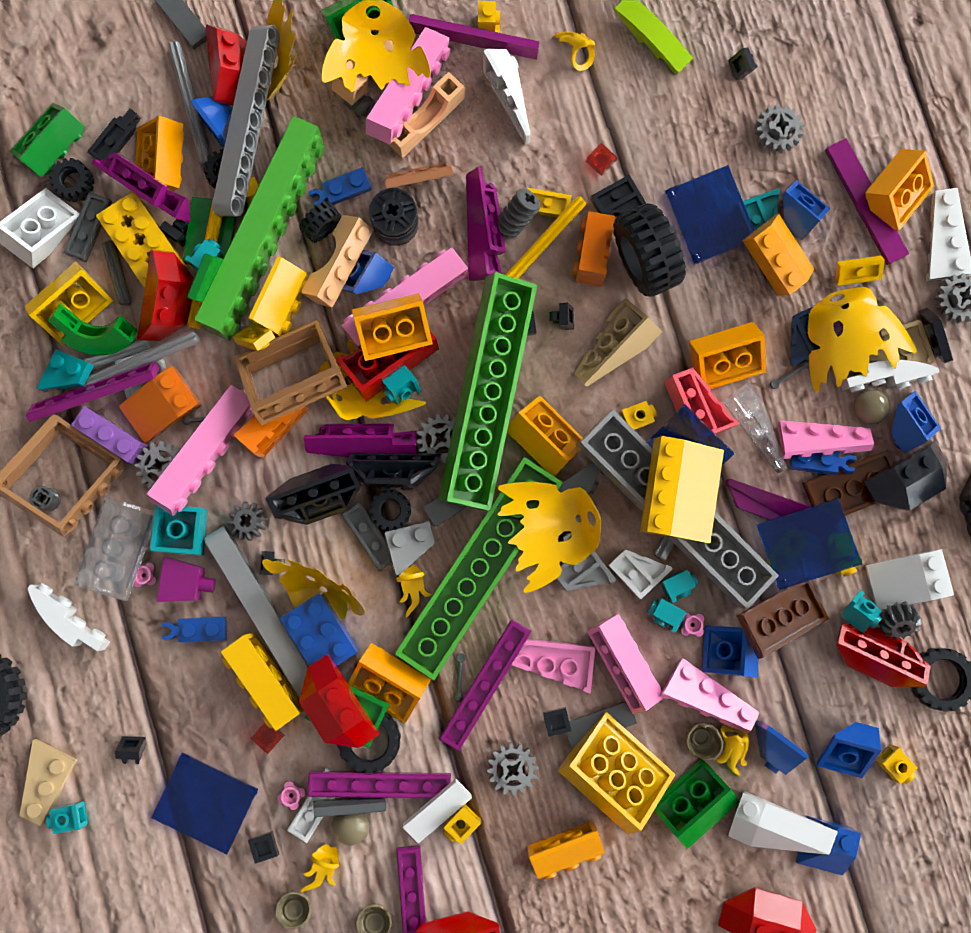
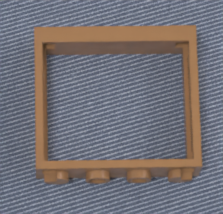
M318 320L271 340L269 346L263 350L256 351L251 349L234 357L252 412L261 426L347 387ZM317 343H321L331 368L266 398L259 399L251 373Z
M53 414L0 471V496L64 537L68 532L71 533L77 527L78 520L83 514L86 515L91 511L95 500L99 496L102 497L108 491L109 484L122 475L124 463L121 457ZM61 433L109 464V467L62 521L58 523L9 489Z

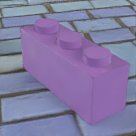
M86 406L82 408L71 426L117 456L134 465L140 462V459L137 458L138 455L144 456L143 448L148 449L150 447Z

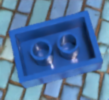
M324 592L318 593L279 618L308 666L329 654L335 665L338 666L360 651Z

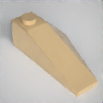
M627 298L609 315L606 320L608 322L607 327L603 333H598L596 345L593 350L587 351L574 373L585 386H589L648 348L662 333V330Z

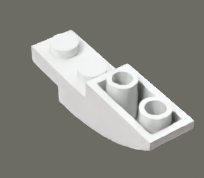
M889 360L869 363L867 377L863 376L860 372L858 376L845 379L842 382L841 389L842 391L850 389L851 393L865 389L864 385L872 383V386L875 387L886 383L888 388L896 386L898 390L911 386L910 382L918 380V383L921 384L933 380L932 376L939 373V368L921 362L900 360L897 363L896 369H894Z
M42 583L28 587L31 600L38 613L61 639L72 647L80 646L84 642L96 651L107 648L110 641L105 639L106 635L97 629L91 630L85 626L86 622L77 616L73 617L77 609L71 606L72 601L63 596L57 597L52 593V588Z

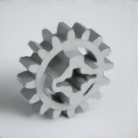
M776 104L774 109L768 106L765 112H761L759 119L755 123V126L758 128H756L754 134L760 135L757 140L758 143L762 141L765 143L763 149L769 146L771 147V153L778 149L779 153L782 154L785 148L791 151L794 145H798L800 142L799 138L804 134L802 128L805 124L799 122L802 117L801 115L795 116V108L789 111L787 104L783 109L780 108L779 104ZM772 118V121L766 124L767 120ZM793 133L792 137L787 140V136Z
M964 273L958 277L952 275L949 277V280H944L941 283L942 286L936 290L940 293V295L934 298V300L940 301L936 308H942L941 316L949 315L948 321L950 322L955 318L957 324L964 322V320L966 323L970 322L971 276L966 279ZM955 285H961L960 288H957V287L951 288L952 286H955ZM963 309H970L969 312H961Z
M436 414V420L434 421L428 417V425L421 423V427L424 430L417 431V435L422 437V439L416 441L417 445H423L419 450L420 453L438 454L439 450H449L450 435L453 432L456 418L449 421L447 414L444 419H441L440 415ZM436 425H445L443 428H434ZM427 434L432 438L429 448L426 444ZM444 434L446 442L437 444L436 436H443ZM448 452L442 454L441 459L444 464H446Z
M163 441L159 442V447L153 442L150 443V450L144 447V456H137L141 463L135 464V467L141 470L136 473V476L144 477L141 483L144 485L149 483L148 488L151 489L156 481L150 476L157 475L159 478L181 449H174L175 445L171 443L166 447V443ZM162 452H168L173 457L165 458V455L162 454ZM161 462L165 463V465L162 466V471L158 470V468L161 467Z
M509 742V748H505L501 744L500 752L493 750L495 759H488V762L493 765V767L487 768L488 773H493L489 781L497 782L495 785L496 790L503 787V794L505 795L508 790H512L513 796H516V790L518 789L525 793L524 786L527 785L532 788L533 785L530 779H537V775L533 771L538 769V765L532 764L536 757L535 755L528 756L530 749L527 748L523 751L521 743L517 745V748L513 746L512 742ZM509 753H516V754H517L516 757H507V756H506V754H509ZM525 761L528 763L527 775L522 770ZM498 762L503 767V772L500 776L497 773ZM509 764H510L511 766H514L515 764H517V766H516V767H517V772H516V773H515L514 771L508 773V771H509L508 765H509ZM511 780L519 781L517 784H508Z

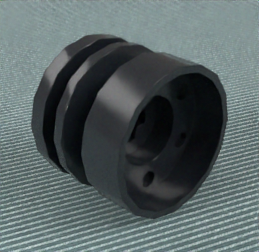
M387 188L373 197L369 205V216L376 236L383 243L390 246H400L413 239L419 224L414 199L406 191L399 188ZM393 211L394 213H397V215L394 216L393 214H390V212Z

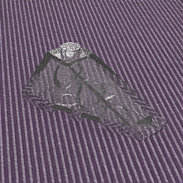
M747 382L722 402L740 423V426L776 473L783 472L787 467L764 402L760 397L761 393L755 385Z

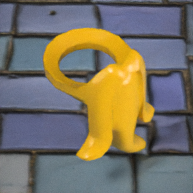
M559 32L554 34V37L560 38V42H567L573 46L571 64L575 69L583 71L592 65L595 57V42L586 37L584 33ZM587 46L588 59L584 64L578 65L575 61L576 53L579 48Z
M416 565L408 567L396 578L397 582H401L404 594L399 602H405L408 599V593H410L412 604L406 612V618L419 604V591L425 597L432 595L425 591L423 582L424 572Z
M724 725L720 730V734L725 742L723 754L715 760L721 764L727 762L730 770L737 776H740L736 764L739 761L742 766L747 765V761L744 758L749 747V736L744 732ZM732 731L739 734L741 737H739L738 735L727 737L725 735V732Z
M326 843L311 855L312 868L303 875L310 877L315 872L317 874L312 883L302 888V893L319 887L326 875L328 883L336 885L332 876L334 870L339 866L338 850L336 847H330Z

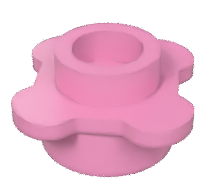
M147 563L145 566L134 565L131 571L135 587L140 588L142 585H154L157 579L154 577L153 572L155 566L152 563Z
M686 613L683 618L681 633L684 636L689 634H695L697 637L702 636L704 633V616L702 614L690 615Z
M288 781L284 784L282 793L277 797L278 802L288 806L291 810H295L299 807L300 799L305 796V789L302 787L298 788L294 786L292 781Z

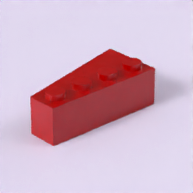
M430 331L432 345L368 361L364 359L362 348H358L352 354L345 357L342 355L335 359L340 369L367 402L385 389L382 380L404 365L410 371L438 351L439 346L436 337Z

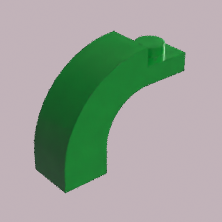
M61 303L48 318V321L64 334L61 339L63 343L77 351L91 355H110L122 351L133 342L138 332L121 315L105 326L87 324Z

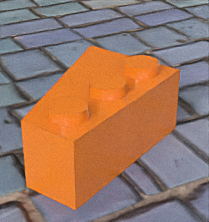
M588 211L587 218H582L580 232H584L583 240L578 239L576 253L580 254L579 262L574 261L572 274L576 275V283L602 286L607 272L606 264L610 253L609 247L615 216Z
M307 406L301 407L262 426L256 416H253L234 436L253 454L264 459L309 408Z

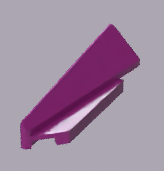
M114 152L109 154L106 159L92 161V165L153 206L161 208L176 219L190 222L188 198L167 190V185L122 155Z
M477 167L466 174L469 281L485 280L486 276L494 272L502 274L498 255L506 252L503 233L498 228L500 210L497 189L492 183L487 184L482 176V169Z
M325 424L319 428L318 434L305 435L303 438L305 451L312 454L348 458L351 453H417V431L394 433V424Z
M733 479L725 481V485L733 496L736 508L790 529H797L801 532H804L805 529L819 538L827 540L840 520V517L754 486Z

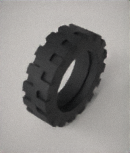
M946 648L927 649V652L920 653L919 655L923 661H926L930 666L938 660L951 662L959 673V686L956 692L946 699L934 697L928 691L927 686L912 687L914 690L912 691L913 695L919 698V702L923 705L939 711L959 710V707H965L968 704L967 701L971 700V662L966 660L967 657L956 650Z
M385 713L381 721V725L387 731L389 741L385 753L379 758L373 760L362 759L353 752L351 747L337 745L340 757L344 759L348 767H352L360 773L362 771L370 774L376 771L379 772L392 763L400 748L401 733L399 732L397 722L392 719L390 714Z

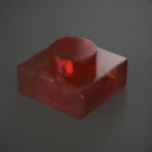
M600 143L586 158L585 162L602 176L617 161V156Z
M264 722L250 739L265 753L269 754L285 734L279 729L277 731L274 728L270 729Z

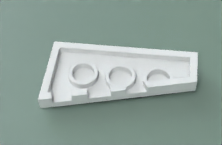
M958 188L936 190L932 193L930 218L932 229L929 233V242L931 243L927 262L929 263V272L927 273L926 282L949 279L952 275L958 277L962 273L965 276L971 275V256Z

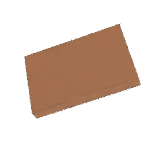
M444 162L385 174L384 179L387 189L454 174L450 163Z

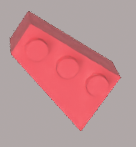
M693 368L674 374L664 381L688 441L698 442L740 424L724 409V404L713 396L710 392L711 389Z

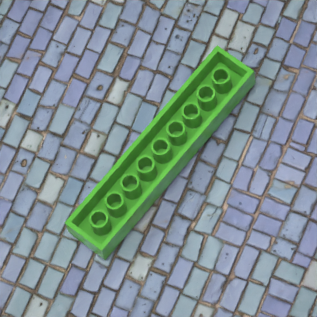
M295 116L292 117L194 319L206 331L228 341L238 333L241 317L247 314L249 310L248 303L251 297L255 296L258 291V282L261 276H265L269 265L267 263L270 257H273L277 252V242L280 236L283 237L287 231L289 217L294 216L297 209L296 203L299 197H302L306 191V182L309 177L311 178L314 175L315 163L324 154L325 145L318 126Z
M497 272L485 278L438 501L477 510L491 511L537 290L536 284Z
M525 457L507 482V484L519 482L547 483L556 485L558 490L563 484L562 481ZM503 492L499 494L491 507V511H488L395 652V655L432 680H435L519 551L517 545L509 544L508 542L524 528V525L520 523L524 516L522 514L497 515L503 505L513 501L512 498ZM527 501V508H537L539 506V501Z

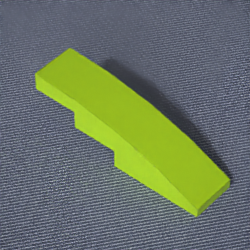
M621 0L613 8L639 43L644 42L657 59L662 58L674 74H678L693 59L673 33L640 1Z

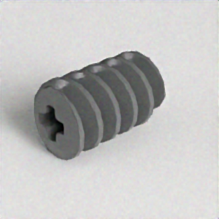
M524 188L519 189L499 214L498 228L504 235L512 238L517 237L539 211L540 202L531 191Z

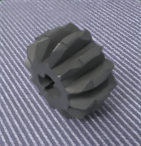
M243 502L242 508L238 505L234 506L237 513H229V516L234 518V521L227 523L228 526H235L231 530V534L239 533V540H243L246 536L248 541L253 540V534L258 538L261 537L259 528L262 530L267 529L265 525H261V522L268 521V517H260L265 510L263 508L257 510L256 503H252L250 507L248 502ZM245 517L252 518L250 526L244 525L246 523Z
M906 601L901 604L895 602L892 606L887 605V609L881 612L880 617L882 619L879 622L886 637H892L894 640L899 637L904 640L906 636H913V632L920 631L919 626L922 624L917 608L913 604L909 605Z

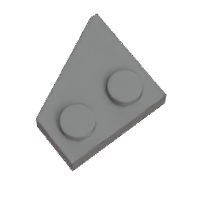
M429 521L384 533L395 577L399 576L435 544Z
M595 551L576 565L562 564L561 575L556 578L566 591L616 581Z

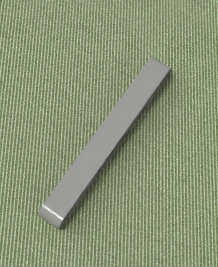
M274 25L253 26L249 31L212 203L213 211L217 216L238 217L244 210L280 38L278 29Z
M224 525L204 537L205 543L300 699L308 664L279 618L282 616L233 535Z

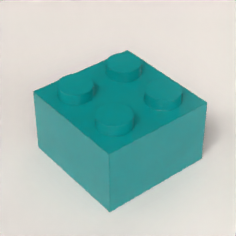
M155 505L150 551L204 555V537H206L208 509L185 506L182 511H177L172 516Z

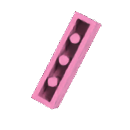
M619 614L605 619L587 631L632 714L647 711L663 699L660 697L662 690L659 683L656 682L649 669V665L642 657L636 642L632 639L625 622Z

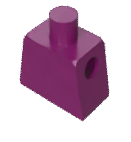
M163 557L157 602L200 600L202 591L214 592L216 579L204 578L205 568L174 558Z

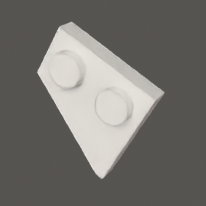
M624 550L608 565L639 599H642L673 569L671 566L664 565L628 550Z

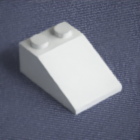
M45 188L0 221V244L34 268L46 259L76 224L79 213Z
M942 549L925 551L865 565L874 604L880 610L887 609V605L892 606L895 602L901 604L906 601L910 605L954 595Z

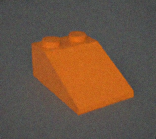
M170 366L158 374L155 379L148 381L120 404L119 408L146 444L203 405L177 368Z

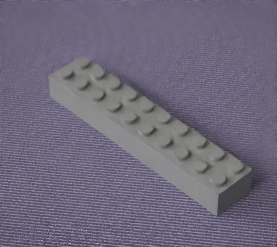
M613 409L607 412L576 446L643 512L653 449ZM716 512L714 514L710 543L668 537L738 608L748 609L779 576Z

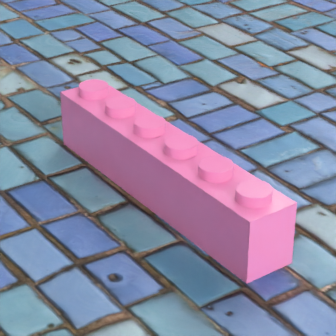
M427 27L424 28L411 50L417 46L423 48L430 66V78H426L423 74L418 77L414 70L407 68L410 86H406L403 83L399 84L393 79L366 118L367 135L389 145L395 137L398 138L400 136L404 122L410 120L414 106H418L421 102L422 93L424 90L428 91L432 77L438 75L442 61H446L449 57L451 50L448 48L449 37Z
M453 248L447 251L444 249L435 256V260L429 264L427 262L423 263L418 267L415 274L403 277L399 281L398 286L393 289H386L380 295L381 298L375 302L370 301L364 306L416 293L420 294L425 306L468 275V267ZM351 314L343 321L342 329L356 349L361 348L354 317Z
M230 385L148 491L147 497L150 502L172 516L177 511H182L187 504V497L191 492L195 493L201 485L200 480L205 474H209L213 470L218 456H223L229 447L228 443L233 437L236 438L234 434L242 427L246 419L250 420L253 417L254 413L252 412L247 394Z

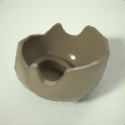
M868 390L862 392L855 399L853 410L856 417L863 423L879 424L889 414L890 404L887 397L880 391Z
M704 722L696 723L686 732L685 743L692 755L701 758L703 761H710L716 759L722 752L723 740L720 732L713 725Z
M365 813L334 816L332 822L335 837L341 843L349 846L361 843L367 837L370 827Z
M291 890L283 893L275 905V918L286 929H297L304 926L311 914L310 900L300 891Z
M376 903L364 906L358 912L355 920L357 933H389L392 926L389 911L384 906Z

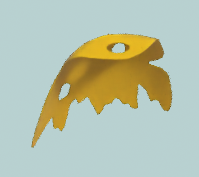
M282 0L273 1L267 17V25L276 26L280 37L276 57L278 56V63L276 68H273L267 100L274 97L280 89L296 58L295 55L289 65L290 53L296 33L293 35V32H291L292 10L283 26L285 6L282 5Z
M362 0L349 9L342 17V32L345 41L339 39L333 41L326 54L321 76L324 83L342 77L344 87L353 92L358 74H362L364 78L371 75L382 90L385 84L390 83L393 79L399 84L403 83L406 86H410L407 68L414 70L418 77L423 74L426 78H430V66L421 46L410 50L414 42L415 33L411 24L399 9L383 0ZM369 6H377L380 9L379 17L375 19L369 18L366 14V9ZM371 30H379V33L372 35ZM385 41H392L393 51L390 52L385 49ZM348 59L355 62L353 69L346 68Z
M856 287L830 293L810 310L808 336L813 343L820 346V349L813 350L809 354L810 377L816 393L820 390L821 382H827V372L831 365L836 378V385L840 387L843 380L847 379L850 370L861 372L863 376L867 377L869 357L871 354L878 355V349L884 351L894 369H896L897 363L900 361L898 348L912 353L917 352L912 339L902 323L888 307L877 306V300L870 288ZM845 295V297L839 301H830V299L834 296ZM849 303L847 309L841 308L842 305ZM836 321L843 323V333L838 337L833 328V323ZM882 328H885L888 332L889 340L883 341L879 332Z
M348 339L347 347L350 354H352L356 347ZM342 352L333 353L335 358L342 355L344 357L347 356V354ZM328 359L319 367L318 373L331 368ZM340 369V371H341V373H342V375H343V378H345L346 375H345V374L343 373V371ZM352 383L332 393L333 400L326 396L338 415L345 420L356 419L362 415L368 418L391 416L426 404L425 401L413 399L402 400L398 404L395 401L381 404V399L386 397L383 393L385 389L366 402ZM336 395H340L342 400L338 401Z
M519 482L498 486V489L512 498L513 501L503 505L497 515L522 514L524 516L520 520L524 528L508 542L509 544L517 545L518 549L523 551V554L518 559L519 564L516 566V571L518 572L539 563L536 570L527 577L530 583L524 588V593L542 588L558 578L562 572L560 561L569 565H576L586 559L598 547L601 533V517L591 498L582 488L567 489L560 493L556 485L547 483ZM529 500H538L539 506L537 508L529 509L527 508L526 502ZM589 511L595 516L596 523L594 526L588 521L587 514ZM577 515H580L581 522L576 521ZM564 531L571 532L572 538L564 542H558V536Z
M265 559L262 561L263 566L272 574L287 571L279 580L285 587L294 608L318 593L324 592L341 620L346 617L348 604L354 614H365L364 607L352 595L346 585L336 584L318 569L305 567L293 560H287L290 565L278 560L273 562ZM307 575L313 577L316 581L308 579ZM320 587L326 588L327 592L320 590Z

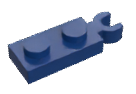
M362 167L322 183L323 190L313 189L309 192L311 198L315 196L320 197L318 201L313 203L314 207L323 201H329L332 205L371 191L372 188Z
M834 451L831 455H823L822 452L812 453L810 457H801L800 454L792 455L790 469L837 475L839 469L845 474H853L855 468L848 467L846 462L854 463L856 457L853 455H847L843 458L839 457L840 451Z
M227 617L178 619V626L172 622L162 624V627H169L171 629L170 635L162 636L163 640H171L178 636V642L227 640Z

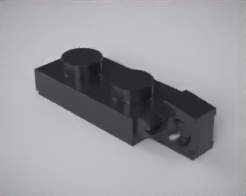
M129 108L123 117L119 116L117 119L114 117L87 153L99 161L108 158V155L114 152L119 154L134 135L137 129L136 125L141 119L139 115Z

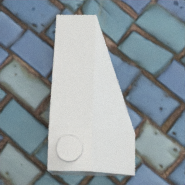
M486 49L483 51V72L523 142L527 145L530 142V130L517 69L519 68L517 60L514 56H510L507 49Z
M744 791L728 836L752 847L829 855L838 831Z

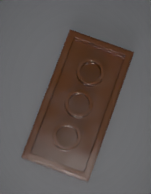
M885 450L847 465L848 467L855 468L853 474H845L838 469L837 475L824 474L803 482L802 485L812 507L841 518L877 504L873 503L862 482L894 463L889 451Z
M808 577L797 581L737 615L757 659L764 658L829 619Z

